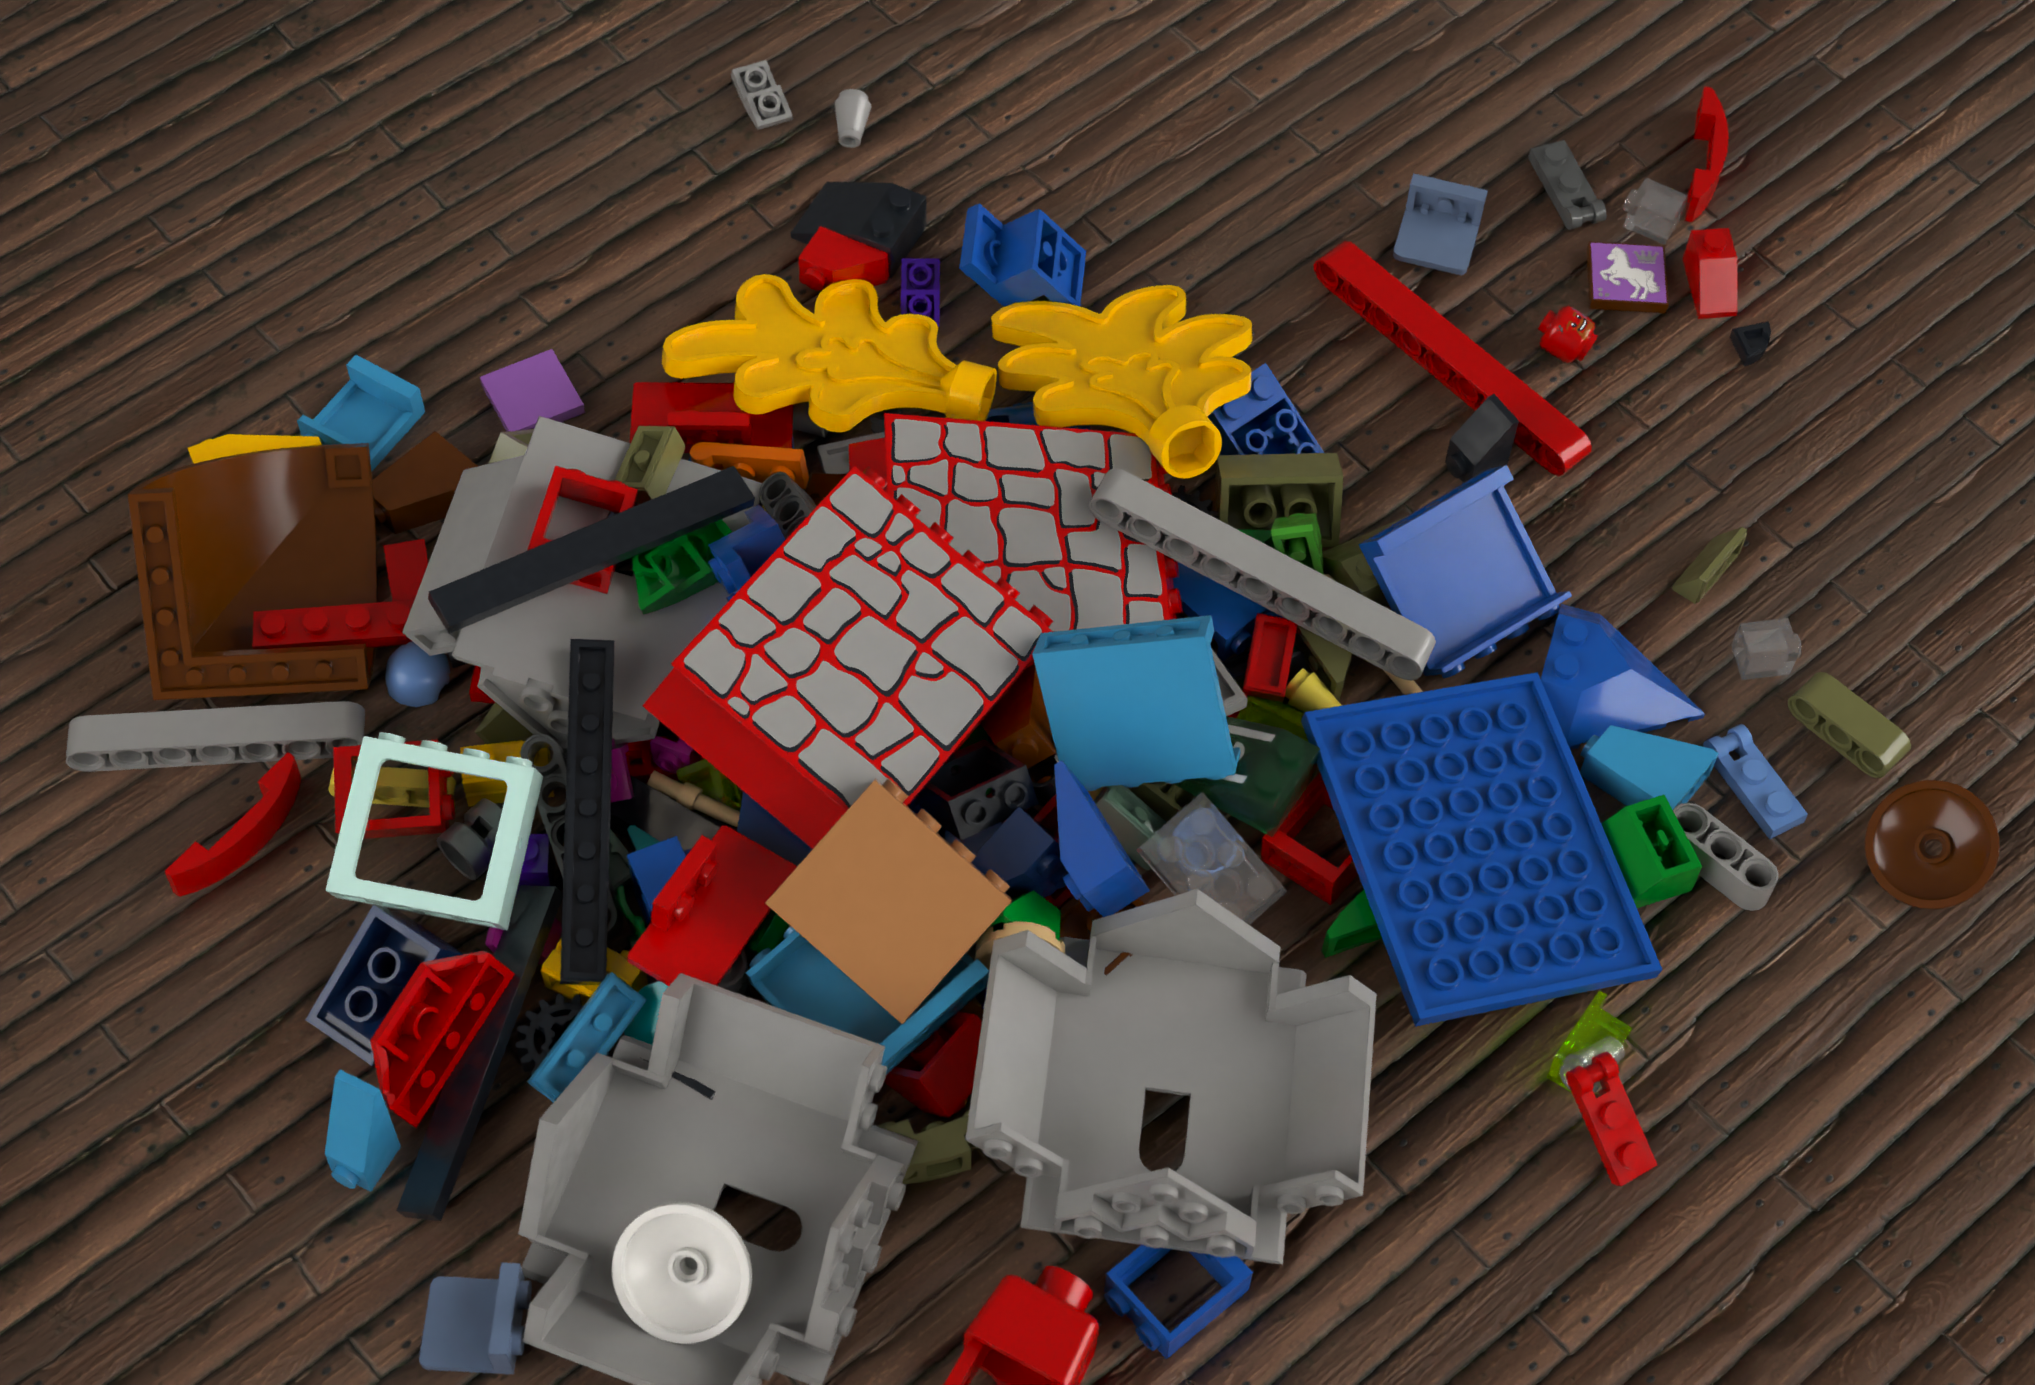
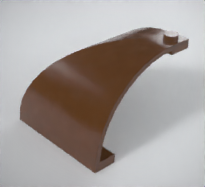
M369 443L290 447L216 458L165 472L141 483L128 493L153 700L362 690L369 688L376 647L366 648V644L253 649L252 647L253 611L378 603L377 537Z

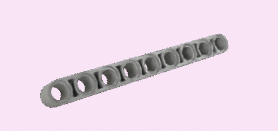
M1109 470L1089 502V509L1094 517L1114 529L1398 678L1412 681L1421 677L1436 641L1430 631L1124 470Z

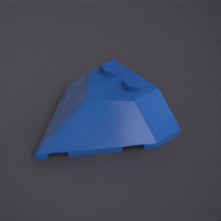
M1560 604L1541 681L1570 750L1579 748L1580 744L1588 742L1593 735L1600 738L1610 725L1644 733L1665 728L1669 722L1686 718L1689 722L1704 718L1705 713L1601 614Z

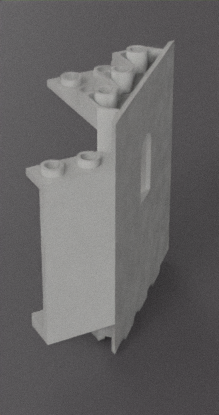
M539 416L525 455L463 470L402 633L429 656L453 652L452 656L455 659L481 667L477 687L534 735L545 734L552 737L562 747L565 754H567L570 640H615L612 738H615L616 744L655 739L660 721L642 705L674 668L670 664L728 603L726 597L732 595V593L728 594L722 583L719 584L718 582L671 606L643 614L638 606V593L634 573L631 577L614 572L608 594L567 584L450 634L428 600V594L431 590L527 551L555 466L565 469H578L586 475L607 481L615 480L631 443ZM680 459L666 493L721 470ZM742 477L754 495L755 501L752 507L723 519L732 532L749 524L744 512L760 503L759 490L763 483ZM559 496L545 538L555 540L608 518L611 511Z
M1198 889L1093 920L1089 940L1070 937L1059 939V941L1062 939L1065 944V954L1029 930L994 940L965 1140L982 1149L986 1156L1001 1160L1013 1167L1017 1174L1027 1177L1020 1228L1076 1235L1088 1239L1097 1238L1140 1244L1151 1248H1168L1204 1253L1216 1257L1235 1256L1240 1259L1283 1265L1287 1213L1300 1214L1305 1211V1208L1319 1205L1337 1206L1342 1204L1343 1200L1363 1196L1377 994L1351 975L1306 987L1307 973L1299 969L1279 967L1280 946ZM1122 952L1133 954L1131 957L1129 955L1107 976L1104 974L1105 967ZM1145 1090L1190 1096L1184 1160L1176 1171L1169 1167L1150 1171L1140 1160L1139 1144Z
M680 973L662 995L653 1045L623 1035L612 1058L596 1053L539 1119L518 1234L527 1237L532 1242L521 1267L524 1277L545 1285L529 1305L523 1342L634 1385H762V1379L769 1381L774 1371L809 1385H823L842 1335L847 1337L854 1324L857 1310L853 1308L866 1273L872 1274L878 1263L881 1253V1246H878L879 1240L891 1210L897 1211L901 1204L906 1185L902 1184L918 1144V1141L873 1125L878 1110V1105L872 1103L874 1092L878 1093L887 1072V1066L881 1064L885 1046ZM673 1071L692 1078L714 1090L713 1100L671 1076ZM724 1185L787 1207L797 1213L801 1219L802 1232L797 1243L790 1249L780 1252L771 1251L743 1240L749 1253L752 1267L751 1291L741 1314L719 1335L698 1343L681 1344L668 1342L641 1329L627 1315L620 1304L612 1278L614 1251L624 1230L645 1211L671 1202L693 1203L714 1211ZM685 1257L686 1266L692 1270H697V1262L691 1257Z

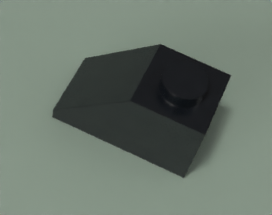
M1495 394L1489 396L1450 438L1445 463L1449 472L1463 483L1487 469L1508 465L1519 420Z

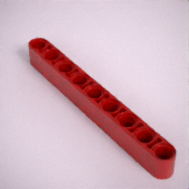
M1345 240L1315 261V274L1328 290L1473 410L1476 411L1489 396L1495 394L1519 420L1513 443L1548 472L1556 476H1562L1590 454L1592 445L1582 429L1355 244Z

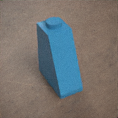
M1610 725L1600 738L1593 735L1582 749L1580 756L1585 759L1580 774L1626 806L1665 795L1672 810H1674L1678 805L1687 803L1710 776L1719 753L1711 748Z

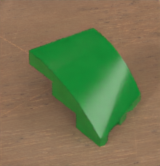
M723 519L633 556L632 564L636 578L638 606L643 614L676 604L718 583L708 563L709 560L714 558L708 545L732 533Z

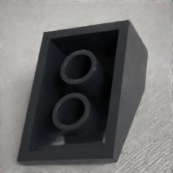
M826 182L791 231V238L808 244L819 227L822 226L887 252L889 278L892 279L901 265V258H906L927 227L926 196L894 183Z

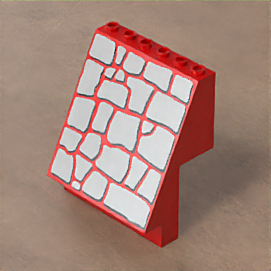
M884 413V438L849 444V471L855 466L861 472H864L869 466L888 482L883 490L892 498L897 500L901 494L921 510L916 518L928 528L936 522L954 537L949 544L961 555L968 549L987 565L982 573L994 583L1002 577L1021 594L1016 598V601L1029 611L1035 605L1049 616L1053 623L1048 628L1053 632L1176 619L1177 613H1182L1180 592L1178 588L1174 589L1173 578L1179 577L1178 562L1101 522L1094 517L1089 509V502L1105 474L1111 469L1124 470L1172 495L1169 483L1165 484L1164 474H1168V472L1151 453L1149 446L1135 433ZM1034 660L1029 664L1028 667L1035 664Z
M854 466L676 657L670 664L674 668L642 705V707L812 849L875 778L882 784L888 778L908 795L903 803L909 806L948 758L959 750L1034 660L1033 651L1040 634L1053 632L1048 628L1053 623L1049 616L1035 605L1029 611L1016 601V598L1021 594L1002 577L994 583L982 573L987 565L968 549L961 555L949 544L954 537L936 522L928 528L916 518L921 510L901 494L897 500L892 498L883 490L888 482L869 466L864 472H861Z

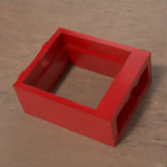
M555 466L527 551L553 541L545 537L559 496L620 513L635 506L638 489L628 487L620 481H607L586 475L578 469H565ZM617 564L569 584L608 594Z
M436 739V740H428V741H434V742L441 743L438 739ZM409 741L404 744L420 746L421 741ZM361 745L333 747L335 832L337 835L340 833ZM428 767L430 815L368 820L363 839L444 833L449 828L448 820L455 819L453 794H447V778L453 777L454 772Z
M1319 773L1262 837L1261 860L1329 905H1332L1358 875L1351 854L1337 868L1294 840V837L1323 804L1334 810L1322 776Z

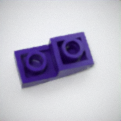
M901 258V314H917L930 317L937 323L938 329H940V259Z

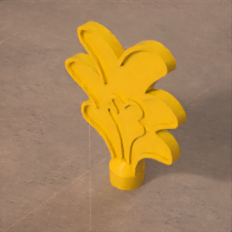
M769 274L753 276L745 281L737 291L735 320L709 321L679 329L665 338L662 350L663 368L669 376L682 379L721 373H736L733 397L737 406L744 412L756 415L764 414L789 405L809 402L808 414L811 421L821 428L838 433L851 430L863 419L874 413L894 408H922L944 413L945 418L986 421L992 405L997 380L996 368L966 360L956 365L948 360L937 346L938 325L930 317L917 314H901L891 317L885 322L878 311V298L874 286L868 281L860 279L836 282L823 289L816 299L814 313H812L797 301L788 283L782 278Z
M1172 285L1151 286L1126 293L1109 303L1101 314L1067 303L1026 301L1005 306L991 317L992 336L996 341L1021 346L1004 355L998 362L999 384L1008 390L1036 392L1033 398L1034 418L1039 426L1104 425L1135 433L1149 446L1151 453L1170 475L1183 479L1198 476L1208 470L1220 454L1222 438L1217 427L1208 418L1210 413L1219 406L1246 395L1251 389V367L1244 361L1233 358V356L1245 350L1252 343V322L1246 317L1231 314H1207L1180 321L1186 314V293L1179 286Z

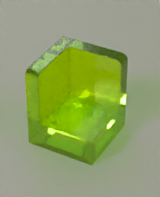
M706 759L676 770L678 780L684 784L688 781L702 788V794L733 809L741 808V800L736 784ZM696 810V813L701 814V815H704V816H707V817H710V816H708V815H706V814H704V813H702V812Z

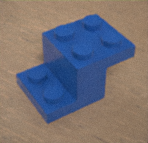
M980 203L967 209L959 266L965 275L974 280L1003 307L1013 303L1031 301L1042 295H1045L1052 302L1080 306L1086 251L1040 208L1004 225Z
M759 504L744 512L749 524L708 545L714 556L713 559L708 561L709 566L719 584L722 583L728 594L732 593V595L726 597L727 601L741 589L785 541L778 523Z

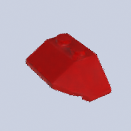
M478 951L421 962L370 1040L379 1087L387 1109L415 1128H417L515 975L490 953Z

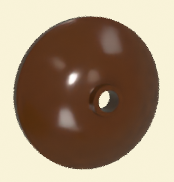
M1923 780L1898 788L1878 805L1867 826L1865 853L1873 876L1892 897L1912 907L1937 910L1962 904L1974 897L1986 886L1998 863L2000 838L1992 814L1976 795L1951 782ZM1931 841H1938L1942 844V851L1936 856H1931L1926 853L1927 844Z

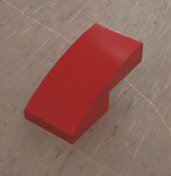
M425 539L383 545L392 602L415 600L429 563Z

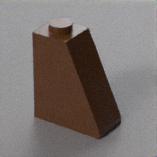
M434 431L372 480L376 525L380 526L383 524L394 534H398L446 518L463 470L478 466Z
M1035 664L1024 670L980 723L998 748L1024 763L1027 769L1056 753Z

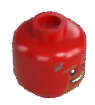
M1568 305L1560 308L1557 313L1549 310L1537 328L1543 333L1540 338V347L1566 364L1573 362L1575 359L1581 362L1598 337V335L1593 333L1595 330L1594 321Z

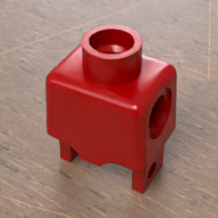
M1052 1265L1044 1268L1035 1285L1017 1275H1006L964 1333V1351L944 1385H970L979 1368L992 1376L997 1385H1080L1097 1347L1098 1322L1092 1315L1084 1312L1093 1297L1092 1290L1076 1275Z

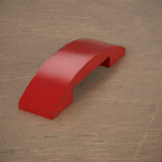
M1704 86L1696 113L1694 139L1708 141L1705 170L1695 168L1688 190L1685 212L1686 222H1693L1708 206L1715 193L1727 155L1728 124L1722 104L1712 87Z
M287 752L258 780L263 798L209 850L195 841L164 871L176 895L179 897L188 895L224 879L247 863L270 841L288 816L300 788L302 777L295 757Z

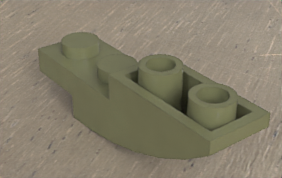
M970 1110L963 1117L953 1121L931 1123L915 1135L908 1119L899 1123L886 1122L878 1125L880 1128L918 1141L902 1184L940 1179L971 1169V1151L978 1149V1147L965 1140Z

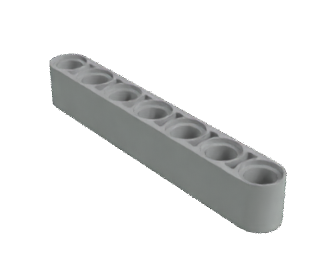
M337 701L79 716L69 722L66 764L74 770L95 772L279 761L287 752L292 754L295 760L333 758V747L362 744L365 727V709L358 703Z

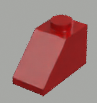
M822 226L819 227L798 257L800 283L816 291H822L829 285L844 280L860 279L876 286L886 283L889 279L887 252Z
M1729 228L1691 230L1682 261L1698 319L1736 316L1738 312L1737 254Z

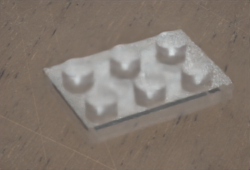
M1203 792L1194 797L1136 849L1175 896L1198 889L1248 925H1251L1287 892L1285 887Z

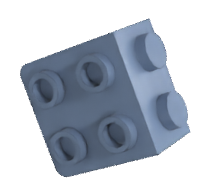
M1413 173L1393 257L1398 261L1457 275L1465 274L1470 263L1488 190Z
M501 1262L499 1279L439 1276L432 1280L419 1361L424 1369L514 1375L516 1356L523 1354L525 1345L523 1342L525 1326H521L523 1309H529L532 1291L531 1281L525 1280L520 1263Z

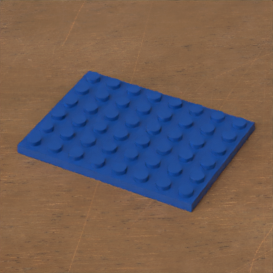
M1538 672L1304 713L1301 719L1302 726L1415 1027L1656 978L1662 971L1660 962Z

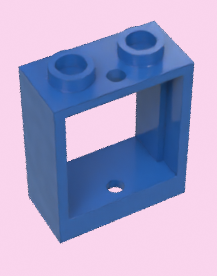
M1140 1245L1106 1273L1104 1297L1117 1315L1121 1317L1126 1315L1137 1326L1136 1333L1147 1348L1152 1351L1158 1349L1167 1359L1249 1290L1253 1272L1239 1257H1216L1210 1254L1190 1252L1223 1288L1171 1332L1160 1323L1128 1286L1172 1249L1151 1248Z

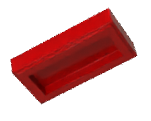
M1257 613L1242 690L1246 695L1283 702L1297 624L1286 618Z

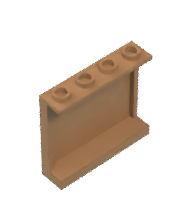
M875 778L788 878L769 897L765 904L896 1020L903 1024L1010 904L1011 898L1005 893L1010 886L993 870L989 869L984 875L971 863L976 856L958 839H955L950 845L937 832L941 829L942 825L924 809L915 814L903 802L908 795L888 778L882 784Z

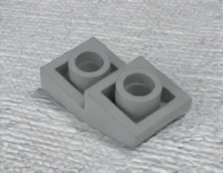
M767 60L732 69L731 78L757 130L793 119L780 85H776Z

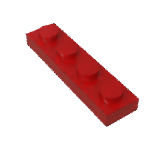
M414 600L253 611L252 647L253 649L366 644L367 648L406 645L408 642H413L402 632Z

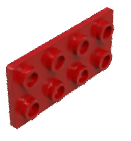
M635 382L633 384L629 443L632 442L638 426H675L685 443L684 453H690L691 447L700 442L792 449L794 404L756 415L744 412L737 406L733 397L734 383Z
M726 825L720 827L712 840L701 835L654 899L651 923L628 953V963L668 986L672 984L680 973L718 986L771 911V908L765 902L797 866Z

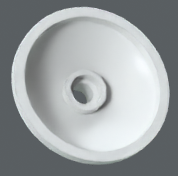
M671 1202L645 1211L624 1230L614 1251L612 1278L618 1300L634 1323L659 1339L673 1343L689 1344L703 1342L719 1335L738 1318L748 1301L751 1291L752 1267L749 1253L742 1238L727 1220L716 1212L697 1204ZM685 1257H691L697 1262V1270H692L686 1266Z

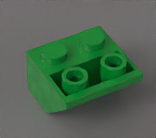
M1665 795L1625 806L1601 823L1636 908L1692 891L1702 869V864Z

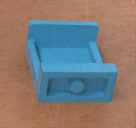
M355 355L346 365L350 380L314 419L302 415L297 420L301 436L319 437L322 445L369 443L372 472L425 413L419 387Z

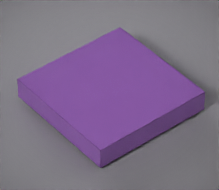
M553 349L480 377L481 386L507 432L534 429L539 416L563 422L585 413L584 404Z

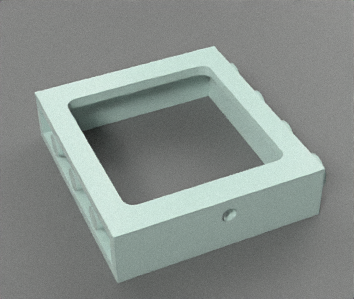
M384 732L379 733L378 739L363 736L325 891L340 899L508 931L543 781V776L536 768L532 767L533 762L514 756H507L506 762L489 759V753L471 748H464L463 754L448 752V746L428 740H422L420 746L404 744V737ZM385 761H398L506 782L507 792L481 898L472 901L361 880L356 877L355 870L381 765Z

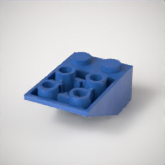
M1266 363L1251 372V389L1246 395L1219 406L1208 416L1221 434L1222 447L1219 455L1324 453Z

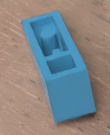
M339 1070L334 1080L325 1156L332 1171L331 1176L337 1182L351 1189L358 1185L371 1192L401 1145L381 1090Z

